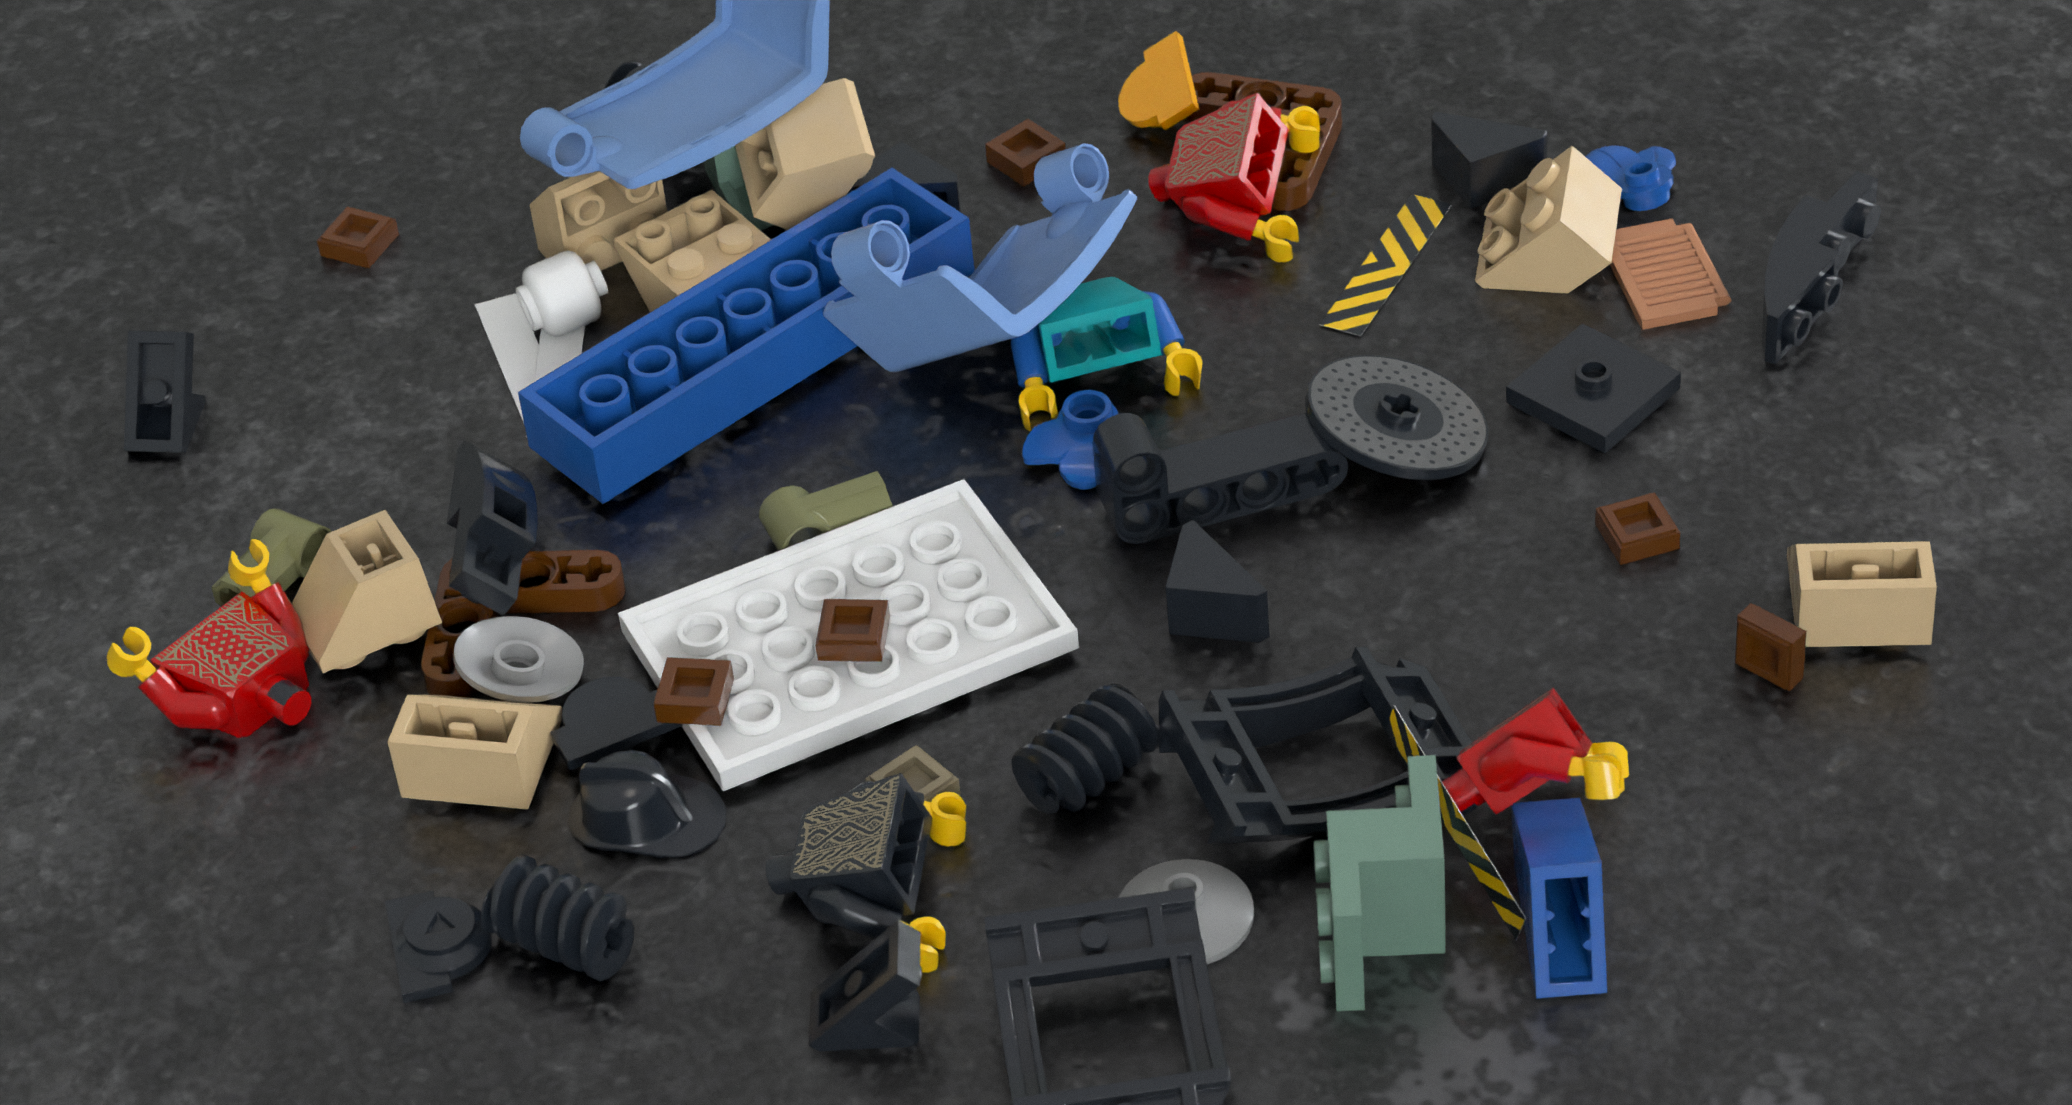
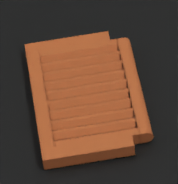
M1673 219L1616 229L1610 267L1642 330L1716 316L1718 314V307L1728 305L1731 302V297L1691 223L1676 225Z

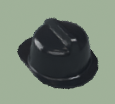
M627 750L610 754L601 758L596 763L588 762L582 765L579 773L581 792L571 805L568 824L574 838L587 847L653 857L680 858L698 853L718 839L725 828L726 807L719 793L705 782L686 776L668 774L660 762L647 753Z

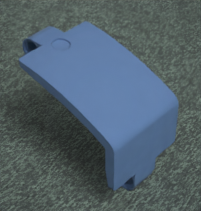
M716 0L715 20L663 58L630 77L561 111L553 108H541L534 111L526 118L521 127V146L529 156L564 177H575L600 171L627 189H636L692 168L760 131L790 111L823 84L828 72L830 0Z
M1083 143L1047 155L1036 164L1034 181L1038 194L1043 199L1041 204L1052 213V216L1022 226L1015 225L1009 228L969 278L952 267L945 265L939 266L936 271L903 281L902 277L910 257L909 243L901 228L891 221L881 220L839 235L833 243L831 251L832 264L837 275L841 278L839 283L854 296L837 302L829 301L823 311V316L878 364L890 372L903 371L1022 336L1051 314L1091 273L1122 229L1137 201V196L1130 190H1125L1119 195L1102 200L1109 179L1108 165L1099 149L1091 144Z

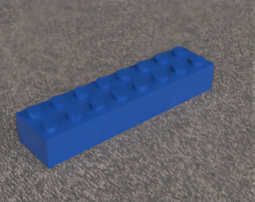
M890 168L520 390L518 396L529 447L602 504L606 503L857 347L851 339L823 316V311L829 301L837 302L854 296L839 283L841 278L837 275L832 264V246L839 235L881 220L891 221L901 228L909 243L910 257L902 277L903 281L936 271L939 266L945 265L969 277L975 271L969 217L894 168Z

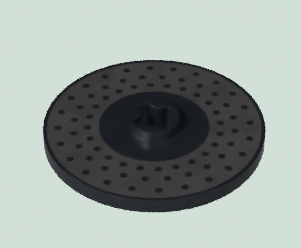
M1356 355L1336 359L1316 371L1310 380L1305 396V409L1309 421L1316 432L1331 447L1362 466L1391 476L1416 480H1436L1462 474L1471 469L1481 459L1488 441L1489 428L1485 415L1479 405L1465 390L1438 372L1403 359L1379 355Z

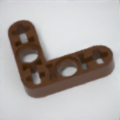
M1214 72L1192 75L1199 110L1185 118L1189 122L1218 110L1227 102L1238 101L1255 93H1258L1267 104L1273 105L1272 107L1281 108L1282 115L1289 116L1293 109L1301 106L1312 107L1317 112L1320 118V145L1316 151L1302 153L1290 150L1289 134L1287 135L1271 209L1291 211L1306 205L1312 198L1342 128L1340 96L1331 89ZM1287 173L1294 175V177H1290L1287 180Z
M604 550L529 551L522 559L519 583L522 580L535 576H543L548 578V580L537 587L524 588L519 586L517 600L505 614L596 612L607 610L618 604L626 592L621 561L615 554ZM451 558L440 572L434 600L442 623L428 629L421 661L422 672L429 695L473 698L480 691L470 686L459 675L456 668L454 673L451 674L454 647L461 633H450L447 629L458 622L472 621L477 623L485 619L497 617L499 613L482 604L469 601L460 592L449 587L453 559ZM562 579H566L567 583L562 584Z

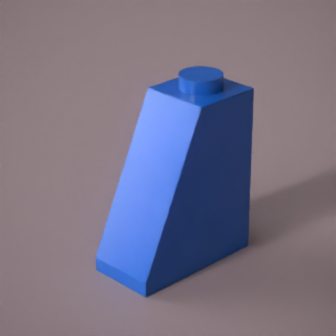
M1571 798L1514 803L1511 805L1514 869L1521 911L1526 917L1524 930L1536 998L1607 993L1602 862L1581 799Z

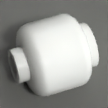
M572 251L560 252L528 266L522 273L523 285L516 287L519 303L532 329L536 331L543 328L547 334L554 337L562 336L596 321L601 315L599 297L608 293L605 279L597 263L592 261L584 264L580 256Z

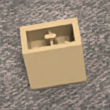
M845 78L822 84L814 93L790 111L735 145L753 217L787 230L844 197L856 181L868 173L875 158L854 82Z
M1573 146L1553 160L1551 158L1542 160L1534 167L1527 179L1511 190L1503 189L1499 191L1488 203L1485 209L1486 220L1483 237L1478 247L1479 260L1475 282L1482 288L1568 294L1611 264L1622 188Z
M600 171L570 177L554 184L529 204L538 250L546 258L563 251H572L580 256L584 264L595 261L600 271L622 262L615 248L614 238L667 212L662 180L636 189H627Z
M710 190L614 238V243L646 306L652 312L769 242L771 239L717 193Z
M386 510L326 534L292 602L302 621L309 652L322 673L333 669L351 668L361 663L370 653L394 643L405 644L420 638L427 629L442 623L419 558Z
M1930 541L1795 544L1787 547L1794 623L1806 631L1805 647L1931 645L1937 585Z
M407 695L387 742L401 798L528 809L553 745L550 732L559 729L563 719L562 706L446 695Z

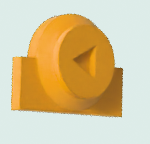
M1177 31L1143 51L1145 62L1140 64L1129 75L1120 91L1118 100L1120 113L1129 123L1136 127H1162L1164 130H1167L1199 110L1183 37Z

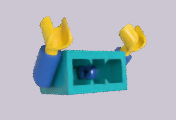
M1105 277L1081 283L1043 321L1026 334L1011 339V349L1018 385L1025 388L1019 395L1022 423L1025 429L1031 431L1029 417L1034 412L1040 410L1049 412L1051 420L1058 417L1055 394L1052 389L1043 385L1048 379L1050 382H1056L1165 355L1167 360L1164 387L1169 394L1178 396L1180 376L1189 377L1193 381L1195 388H1200L1201 356L1191 349L1182 348L1185 339L1167 303L1160 295L1154 292L1140 291L1116 277Z

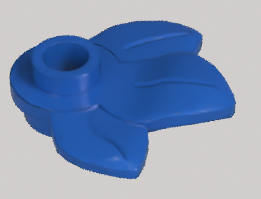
M1605 146L1594 149L1586 155L1588 160L1622 188L1620 199H1623L1626 208L1634 211L1650 210L1665 204L1670 199L1669 189L1674 183L1671 170L1676 165L1675 155L1670 150L1652 146L1636 153L1624 146Z
M1082 390L1071 394L1063 402L1062 409L1056 419L1040 423L1030 431L1022 450L1024 463L1026 465L1059 464L1060 475L1071 487L1081 490L1096 487L1092 445L1093 435L1102 422L1118 414L1117 409L1111 404L1108 396L1099 391Z

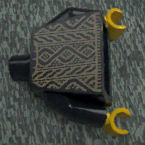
M902 773L891 775L876 782H862L845 794L809 807L802 814L794 850L771 855L766 861L768 883L776 895L796 892L816 920L852 930L875 940L895 922L901 920L902 916L914 914L929 835L934 842L944 846H957L964 842L966 834V804L960 795L954 792H943L936 795L932 802L925 801L924 794L914 791ZM920 917L907 925L921 932L920 965L922 972L929 973L935 971L938 967L939 954L934 948L941 950L945 948L946 934L942 924L933 917Z

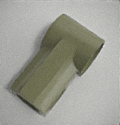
M878 471L811 494L799 486L781 487L772 492L763 501L759 510V519L775 547L780 551L891 508L893 504L889 498L885 482Z
M273 508L264 512L256 521L251 532L250 541L252 539L259 540L267 547L269 563L266 575L272 585L279 582L285 591L298 577L305 578L326 534L332 531L320 524ZM249 549L238 559L243 566H258ZM228 570L211 587L215 602L220 606H223L241 591L249 597L256 595L251 586H241L235 583L230 578Z

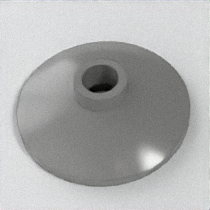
M519 616L494 617L469 626L456 640L453 661L457 672L470 686L494 698L523 703L551 700L569 692L579 682L584 665V657L579 645L566 632L544 621Z
M1195 859L1172 860L1149 867L1130 880L1122 890L1119 898L1194 887L1201 939H1203L1207 964L1231 954L1245 941L1250 933L1254 921V906L1251 893L1236 874L1218 864Z

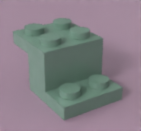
M1436 755L1407 756L1408 785H1395V808L1327 811L1328 840H1314L1316 883L1329 882L1330 888H1316L1319 936L1332 935V940L1319 941L1321 983L1335 982L1336 1011L1365 1010L1363 957L1446 953L1444 848Z

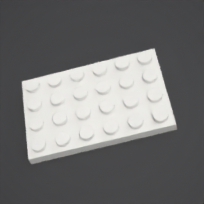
M965 479L618 613L622 633L657 688L667 657L731 660L734 682L722 725L683 724L682 726L722 791L751 781L1079 648L1077 628ZM824 599L888 600L890 621L882 662L818 661L815 644Z

